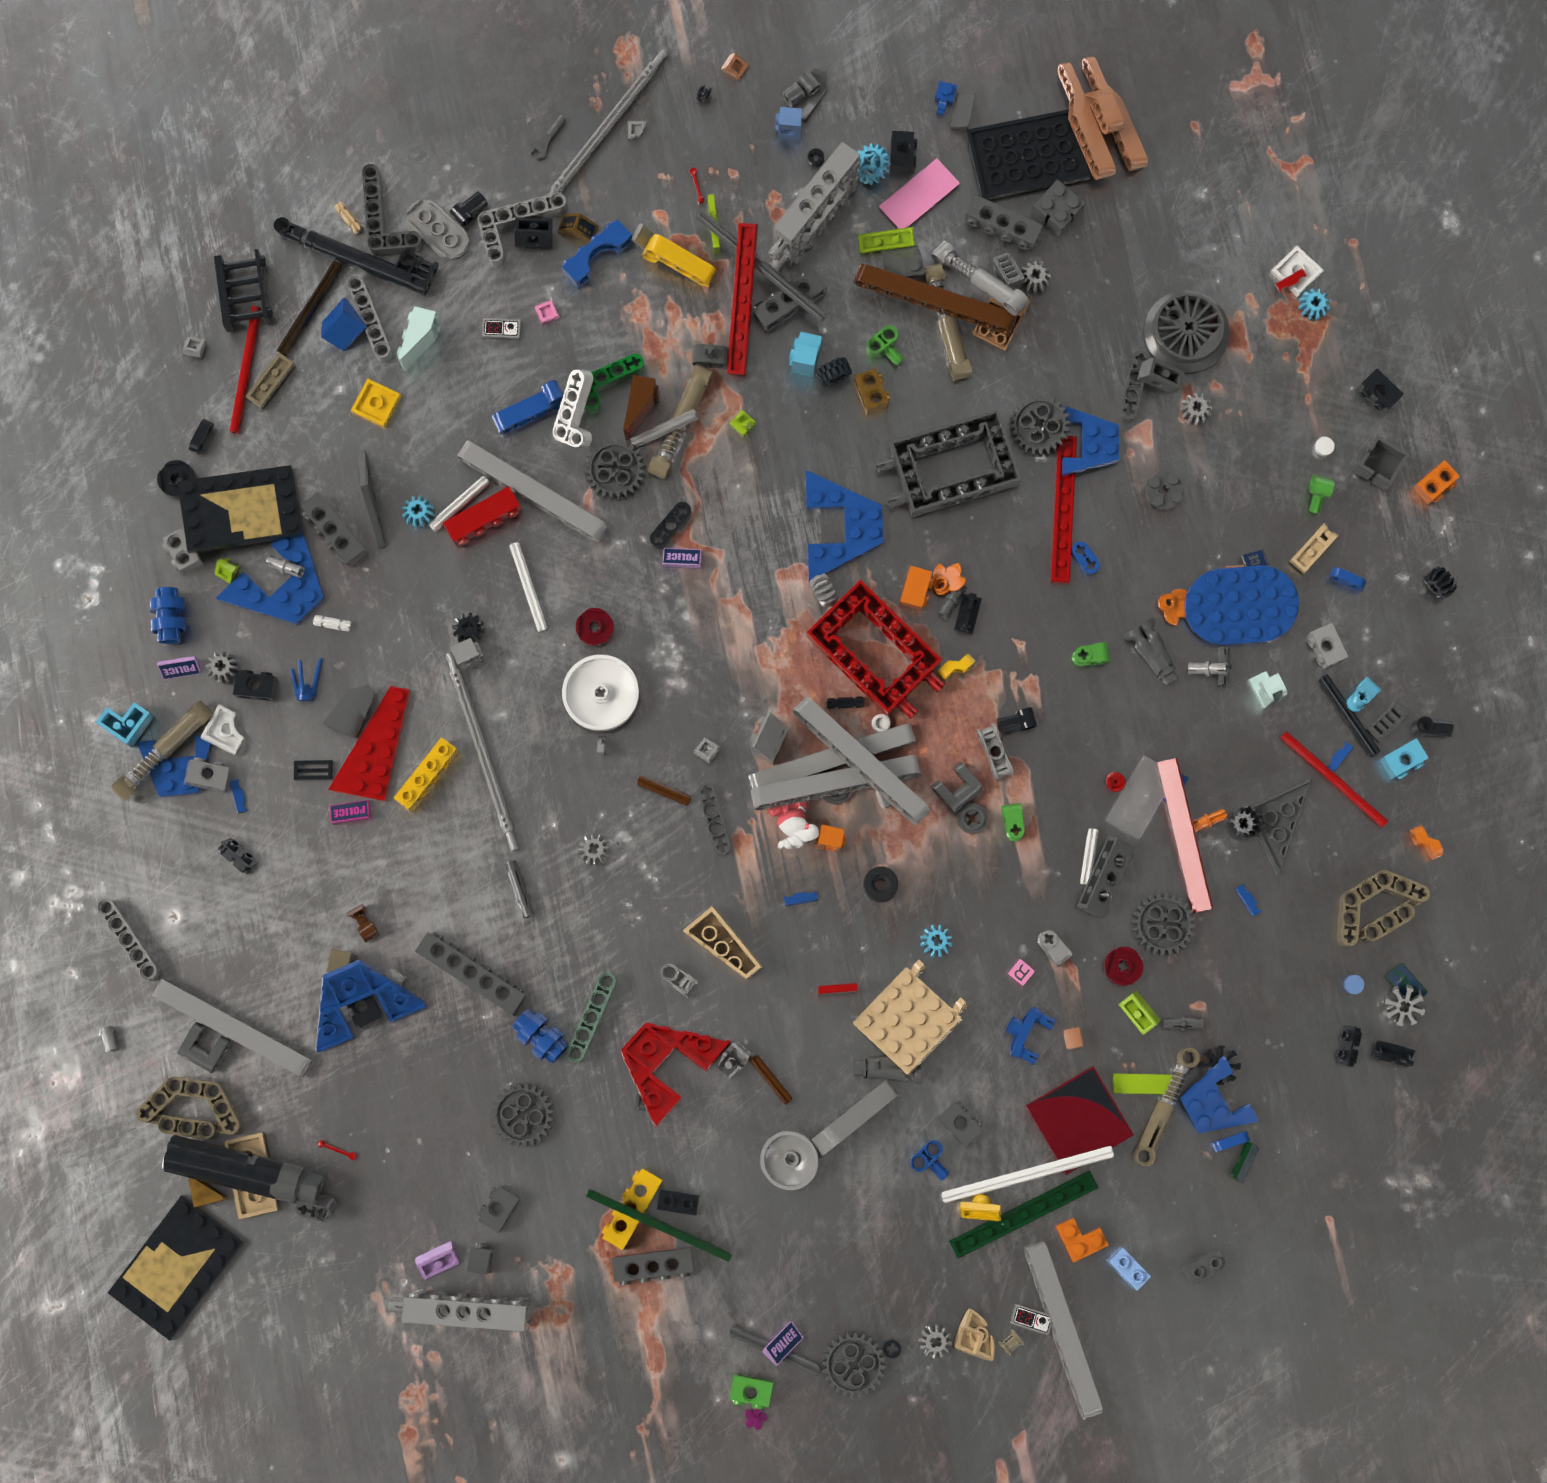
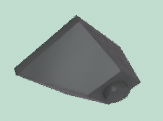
M918 245L881 250L884 270L923 282L924 268Z

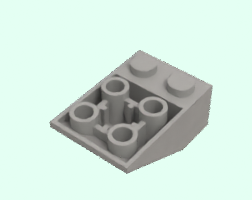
M768 711L767 715H762L759 721L758 733L754 732L750 741V749L752 750V756L773 765L789 732V727Z

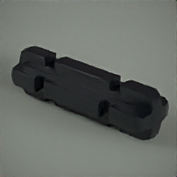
M862 696L827 699L828 709H835V707H838V709L853 708V706H856V708L864 707V698Z

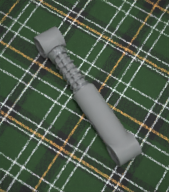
M943 241L931 253L932 259L937 264L941 263L942 267L949 266L970 280L971 284L1002 304L1010 314L1016 316L1029 303L1028 297L1021 290H1014L984 269L972 266L971 263L962 259L954 247L947 241Z

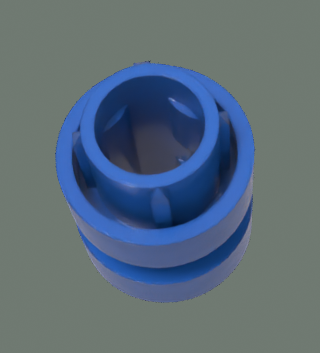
M178 588L155 589V597L150 599V612L156 614V618L151 620V633L157 635V641L160 644L181 642L180 634L186 632V619L180 617V613L185 612V599L179 597Z
M527 1009L512 1025L513 1029L518 1033L516 1038L524 1046L531 1043L534 1046L532 1053L540 1061L545 1058L550 1063H554L568 1048V1043L563 1040L565 1034L556 1026L552 1029L547 1027L549 1019L541 1012L535 1014L532 1010Z

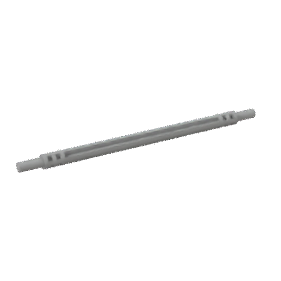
M662 49L654 61L648 64L550 188L549 194L561 193L578 170L658 71V66L668 55L665 50Z
M452 652L447 653L446 656L451 668L450 674L455 684L454 686L498 814V819L501 823L500 825L503 829V834H506L511 851L518 850L519 848L513 833L514 827L512 826V821L510 820V815L508 814L462 671L458 668Z

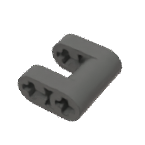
M962 762L953 767L954 772L964 782L956 791L951 794L939 780L931 786L935 794L954 814L984 789Z
M195 1022L180 1046L178 1055L213 1073L228 1050L231 1040L221 1036L212 1051L209 1052L197 1045L206 1027Z

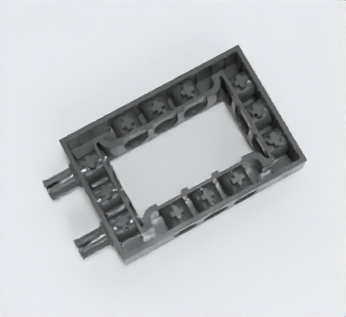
M998 410L891 441L889 445L891 458L875 462L878 474L895 469L903 489L901 494L887 497L889 508L892 509L906 504L912 518L1019 486L1021 482V477ZM981 439L985 440L994 469L987 470L986 473L974 477L970 475L967 479L957 482L951 481L947 485L931 487L927 494L925 493L924 487H922L923 480L919 477L917 462L914 459Z

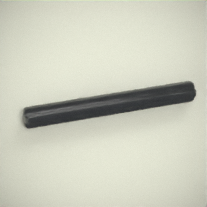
M1329 675L1322 676L1319 679L1320 684L1369 755L1374 757L1379 754L1380 749L1356 714L1348 708L1347 701Z

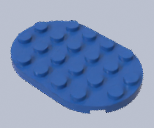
M1264 565L1208 571L1199 576L1191 585L1184 602L1185 617L1192 631L1204 641L1217 645L1274 640L1291 628L1299 611V596L1292 580L1282 571Z

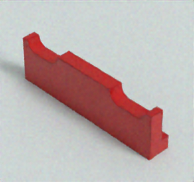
M1302 268L1274 285L1281 292V289L1284 287L1289 288L1299 282L1301 277L1307 276Z

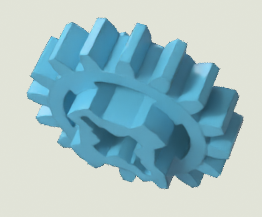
M870 143L869 147L863 146V151L858 150L861 163L858 177L862 183L872 185L873 181L879 183L880 177L884 179L885 172L889 173L887 166H890L891 163L887 160L891 157L887 154L888 151L879 144L875 146Z

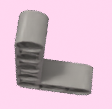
M559 192L481 212L477 219L490 265L499 268L505 263L498 231L515 227V217L551 218L564 214L567 211L565 196ZM558 201L563 202L561 206L554 205ZM541 204L545 205L544 210H536L537 207L541 206ZM520 211H526V212H527V213H526L525 215H523V216L519 215V212H520ZM502 216H509L507 220H501ZM485 220H490V221H491L490 224H488V225H483V222H484ZM490 237L496 238L493 242H488L487 240ZM493 255H500L498 259H492Z
M888 1079L811 1139L817 1149L819 1159L899 1095Z

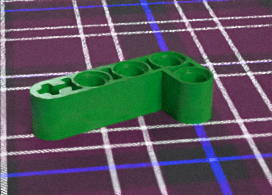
M631 354L591 372L593 383L584 408L587 413L596 414L601 409L597 393L633 378V375L638 376L643 373L645 366L641 355ZM617 369L623 370L621 375L614 374ZM599 377L606 378V380L602 383L597 381ZM591 400L597 402L596 405L592 407L588 406L587 403Z

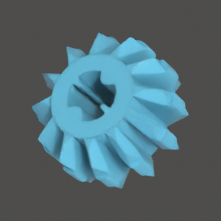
M1313 288L1309 290V293L1305 291L1302 294L1303 297L1299 299L1300 305L1298 310H1304L1301 315L1305 316L1307 314L1308 320H1311L1312 317L1316 321L1320 317L1324 318L1326 312L1330 310L1328 304L1331 301L1330 299H1325L1327 293L1320 294L1321 289H1318L1317 292Z
M421 495L418 497V500H416L415 496H412V502L409 500L405 501L407 506L402 507V510L405 512L402 516L404 519H407L406 523L408 525L413 523V527L417 528L418 523H420L421 527H424L425 521L427 523L431 522L428 517H434L432 512L434 507L429 504L430 500L428 498L423 501V496ZM421 509L422 512H418V515H416L414 511Z
M931 925L932 932L925 928L924 932L928 936H920V939L926 940L920 946H927L924 953L926 954L931 950V957L935 956V952H937L938 957H942L941 950L947 954L949 950L945 946L952 947L953 945L947 942V940L953 938L952 935L945 936L949 930L945 929L944 932H941L942 925L938 926L937 931L935 926ZM935 936H938L939 941H941V945L939 943L937 946H935L934 942L931 941V938L934 939Z

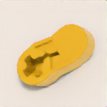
M967 654L960 661L948 660L937 673L946 680L954 672L965 673L976 661Z

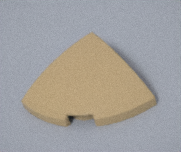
M972 1309L967 1310L956 1333L952 1348L988 1361H993L995 1352L994 1339L992 1335L988 1334L985 1327L988 1324L981 1315Z

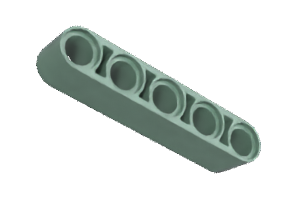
M603 973L598 978L568 1047L567 1057L573 1063H580L586 1057L615 990L617 981L611 973ZM605 977L613 979L611 986H603L602 981ZM601 994L605 997V1002L602 1005H597L594 1001L595 997ZM592 1012L596 1013L597 1020L594 1023H589L587 1015ZM588 1031V1040L580 1041V1032ZM580 1049L581 1057L576 1060L571 1057L572 1050Z

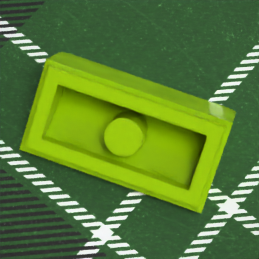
M1137 990L1118 1004L1142 1035L1161 1021Z

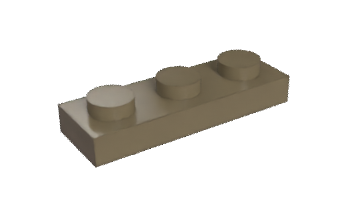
M278 352L247 393L246 399L262 409L295 366L294 362Z

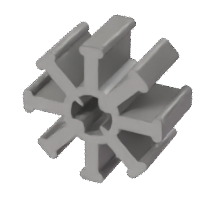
M1406 985L1407 991L1405 996H1402L1399 986H1395L1392 988V991L1398 999L1391 998L1388 995L1385 998V1005L1395 1006L1391 1009H1386V1015L1390 1019L1391 1016L1400 1013L1399 1018L1396 1019V1024L1399 1026H1403L1405 1015H1408L1411 1025L1417 1023V1017H1414L1412 1011L1420 1013L1422 1016L1425 1012V1006L1414 1005L1424 1001L1421 992L1410 998L1411 992H1413V986ZM1401 1002H1409L1408 1009L1400 1008Z

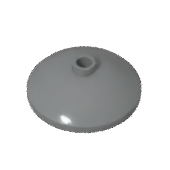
M782 1131L767 1140L761 1152L760 1162L764 1175L773 1185L784 1190H797L808 1185L815 1177L819 1167V1156L815 1145L807 1136L796 1131ZM790 1155H794L796 1160L792 1161Z

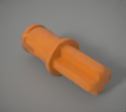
M1221 809L1209 815L1205 813L1203 817L1193 820L1195 832L1207 827L1212 828L1213 824L1227 819L1226 811Z

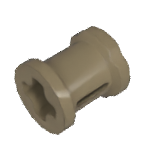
M1011 1330V1334L1007 1338L998 1342L1009 1356L1012 1355L1011 1352L1020 1344H1024L1014 1330Z

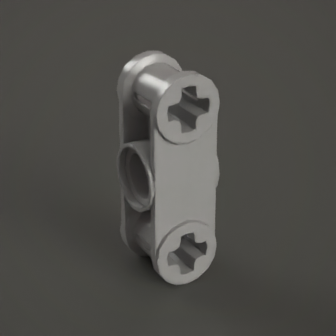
M995 723L982 730L976 729L977 737L987 757L994 780L999 781L1001 777L1009 774L1011 776L1014 775L1012 765L1007 758ZM991 748H997L1000 751V755L993 757L990 754Z

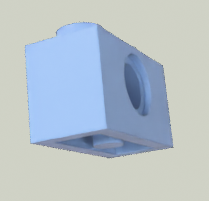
M1119 1247L1106 1260L1136 1291L1151 1277L1123 1247Z

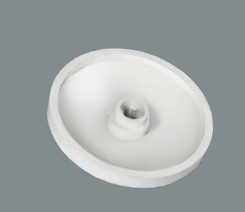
M592 655L580 660L569 670L562 686V699L566 711L577 724L593 731H607L619 727L632 716L639 700V687L633 671L626 663L609 655Z

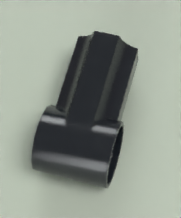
M477 191L463 203L455 204L449 213L461 227H465L471 223L477 213L488 206V202Z
M1032 707L1016 711L1014 714L996 719L1000 734L1020 729L1024 731L1037 727Z
M1427 716L1415 720L1411 726L1412 732L1417 736L1452 737L1454 728L1452 720L1432 719ZM1420 722L1425 724V731L1420 728Z

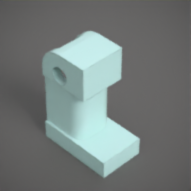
M1265 671L1248 680L1263 709L1269 706L1274 699L1276 702H1279L1287 695V689L1279 673L1269 677Z

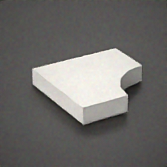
M218 704L200 738L236 755L244 740V737L235 728L234 718L236 712Z

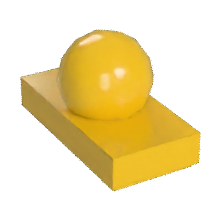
M982 1193L974 1196L972 1203L961 1202L960 1204L961 1218L1001 1221V1206L992 1204L987 1194Z

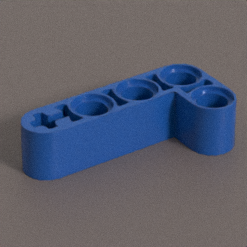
M552 380L542 386L541 392L496 412L492 418L499 433L506 434L558 410L563 398L562 390L558 382Z

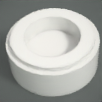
M1329 437L1319 438L1314 446L1315 452L1322 457L1329 456L1334 450L1333 440Z
M878 714L873 718L872 728L876 733L890 729L891 721L887 715Z

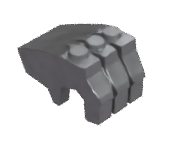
M735 1041L722 1054L716 1067L731 1079L752 1058V1053L743 1045L741 1046V1043Z

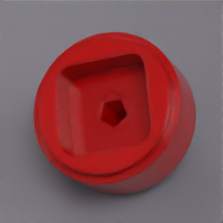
M1117 771L1109 773L1105 780L1107 787L1114 792L1122 790L1126 784L1125 777Z

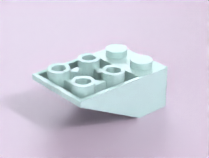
M414 306L413 311L409 312L407 319L409 325L403 331L402 340L404 341L402 347L399 346L397 351V357L403 370L407 371L436 341L441 323L435 311Z

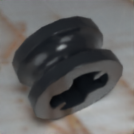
M702 84L697 92L696 99H702V102L705 103L710 96L712 88H706L705 84Z
M819 148L811 149L808 153V162L811 166L820 167L824 163V153ZM818 154L820 158H818V161H814V158L811 157Z
M888 1340L883 1346V1351L887 1357L896 1358L901 1353V1346L896 1340ZM891 1343L896 1344L895 1347H898V1351H894L893 1355L889 1354V1350L887 1351V1346H891Z

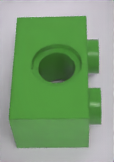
M734 1374L729 1399L733 1400V1404L744 1406L745 1403L753 1404L752 1408L764 1410V1407H769L773 1381ZM748 1387H754L757 1394L755 1397L749 1398L746 1396L745 1390Z

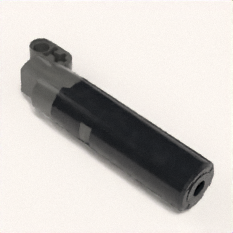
M173 1135L167 1143L162 1160L164 1172L296 1204L295 1211L299 1216L321 1222L329 1221L337 1208V1202L333 1197L320 1194L324 1177L306 1172L305 1167L178 1135Z

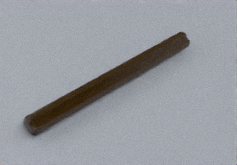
M334 260L277 348V353L279 352L286 357L340 272L342 265Z

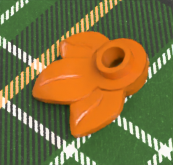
M939 563L933 571V591L937 595H945L949 591H958L965 585L967 580L961 577L962 568L960 563L953 564L948 568Z
M1175 589L1170 594L1161 595L1158 600V607L1164 612L1165 620L1171 625L1177 626L1179 617L1186 618L1184 602L1187 590ZM1167 599L1170 601V606L1166 604Z

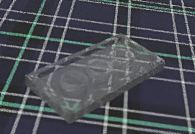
M1143 755L1105 819L1107 823L1137 841L1165 796L1157 762Z

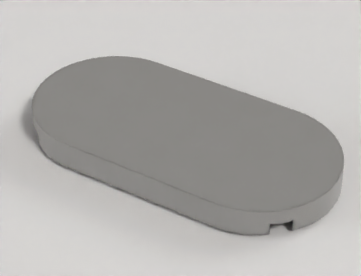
M419 199L410 204L406 212L408 227L411 231L418 232L422 241L439 257L445 260H456L466 254L470 245L467 231L441 206L430 199Z

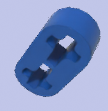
M1076 542L1071 552L1073 558L1085 574H1096L1100 568L1099 560L1085 542ZM1077 547L1080 549L1084 548L1083 554L1085 557L1081 553H1076ZM1086 560H1088L1090 564H1095L1094 570L1091 568L1087 569L1088 562Z
M1334 567L1330 574L1332 580L1357 591H1363L1367 582L1364 578L1338 567Z
M1244 1131L1214 1141L1212 1144L1215 1152L1248 1142L1250 1138L1248 1132Z

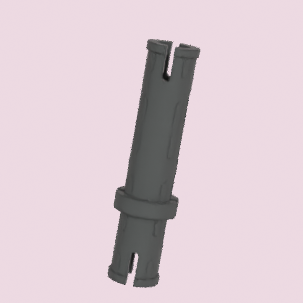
M513 860L505 863L504 865L516 895L515 901L519 903L523 919L534 916L535 913L530 902L531 896L527 894L517 861Z

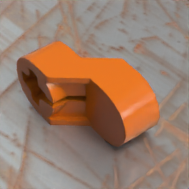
M1422 825L1410 829V835L1414 844L1424 847L1432 860L1444 855L1440 841L1429 838Z

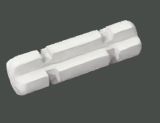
M315 615L313 620L315 626L322 627L323 625L325 628L341 629L347 632L351 629V622L348 620L341 621L340 619L326 616L324 618L320 615Z

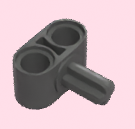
M713 343L693 345L692 365L699 364L707 368H726L729 348L722 345H713Z

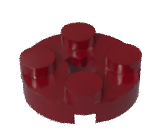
M600 608L585 610L576 621V633L580 640L589 646H601L609 642L614 632V623L610 615ZM594 622L600 626V629H597L596 632L589 628L593 626Z
M1130 947L1116 948L1105 958V976L1116 985H1131L1143 973V961L1138 953ZM1123 961L1129 966V969H1125L1124 972L1120 971L1121 968L1118 967V964H1122Z

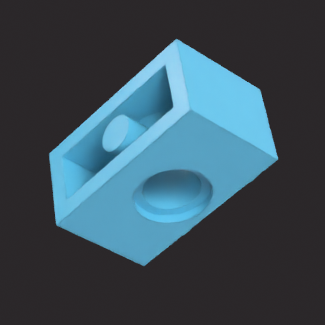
M1416 738L1380 759V762L1391 780L1395 777L1401 779L1409 774L1407 770L1411 768L1417 770L1424 766L1425 763L1423 761L1428 759V756ZM1402 756H1405V757L1408 758V760H1409V764H1408V765H1404V764L1402 763V761H1401V757H1402Z

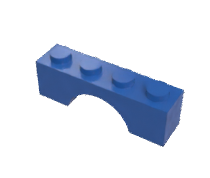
M618 219L608 223L603 232L595 234L589 244L581 246L577 250L576 255L572 258H567L563 262L562 271L564 275L577 288L592 277L590 262L597 253L604 250H613L620 253L633 242L631 240L632 234Z

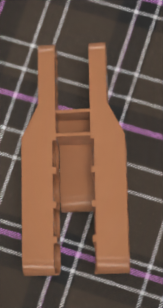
M1091 56L1082 60V69L1092 91L1085 94L1070 62L1059 64L1058 75L1069 99L1068 120L1094 179H1103L1116 173L1114 161L1101 131L1104 134L1112 133L1114 137L1113 142L1117 144L1121 154L1120 158L1124 161L1129 171L1145 168L1148 164L1147 155L1122 98L1107 85L1096 58Z

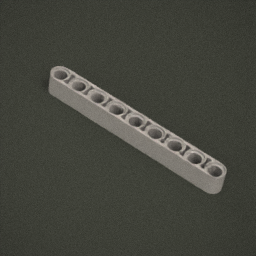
M466 441L457 455V458L505 488L509 486L515 494L595 542H599L608 528V525L599 518L470 441Z
M805 697L792 710L800 722L912 824H919L931 812L923 800L812 699Z
M907 723L857 739V741L873 756H877L911 745L916 742L911 724ZM827 749L753 773L748 777L753 789L768 784L822 774L847 766V764L831 749Z
M916 755L880 761L901 781L921 776ZM846 768L759 786L751 790L755 810H766L872 788V786L852 768Z
M165 979L160 980L152 994L158 1000L300 1077L305 1075L312 1062V1059Z
M1044 1241L1024 1248L1025 1257L1044 1312L1049 1314L1050 1319L1048 1321L1052 1322L1050 1330L1078 1411L1083 1420L1103 1413L1102 1404L1048 1248Z

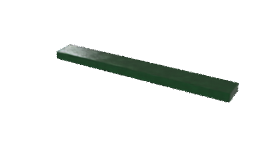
M1090 1170L1001 1214V1221L989 1220L949 1240L957 1259L1099 1187Z
M590 1188L585 1190L584 1195L587 1198L728 1262L732 1257L726 1250Z

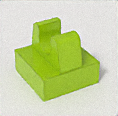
M743 410L730 422V426L742 437L756 425V421Z
M220 558L216 562L215 575L231 584L235 580L239 564L236 563L233 566L230 564V558L224 560Z

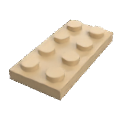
M264 1132L223 1141L226 1148L269 1158ZM233 1189L238 1219L279 1210L277 1199Z

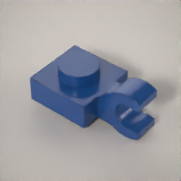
M939 81L935 95V101H939L937 114L944 115L946 105L953 104L957 85Z

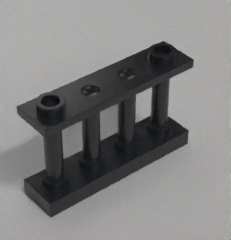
M254 249V259L230 263L224 261L221 255L214 256L222 322L227 332L234 331V324L236 322L263 317L267 325H271L270 318H273V311L268 305L263 268L266 266L265 256L261 255L258 249ZM257 266V276L233 280L227 278L229 270ZM259 283L260 293L237 297L229 295V290L232 287ZM259 300L262 302L263 310L234 314L231 310V307H234L235 304Z

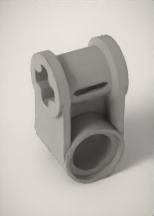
M1046 930L1039 934L1037 939L1039 946L1057 968L1073 956L1070 949L1054 931ZM1045 936L1051 937V939L1049 940L1050 943L1044 942V940L1046 939Z
M667 964L661 970L662 978L685 997H688V992L693 985L698 983L695 978L673 964ZM669 967L673 968L676 972L673 978H667L664 974V971Z

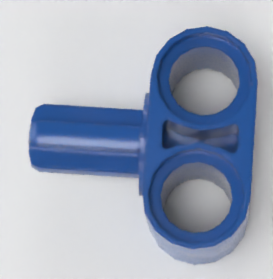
M928 1141L910 1159V1166L914 1171L921 1172L930 1168L941 1181L949 1175V1171L937 1160L943 1152V1147L938 1141ZM932 1143L936 1144L939 1148L938 1153L935 1155H931L928 1151V1147ZM917 1157H921L924 1160V1166L919 1169L914 1166V1160Z

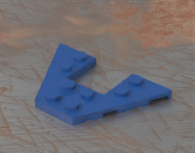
M806 471L807 509L844 508L845 543L808 544L810 583V580L814 579L815 576L830 573L835 568L841 567L852 559L882 545L884 541L881 504L810 471Z
M303 529V537L276 540L271 544L284 559L304 567V571L300 570L304 572L301 578L292 575L269 597L242 572L216 599L298 625L324 599Z
M361 960L326 973L322 976L316 1041L317 1053L354 1038L353 1032L340 1009L346 1005L376 993L389 1021L392 1022L425 1008L426 1003Z

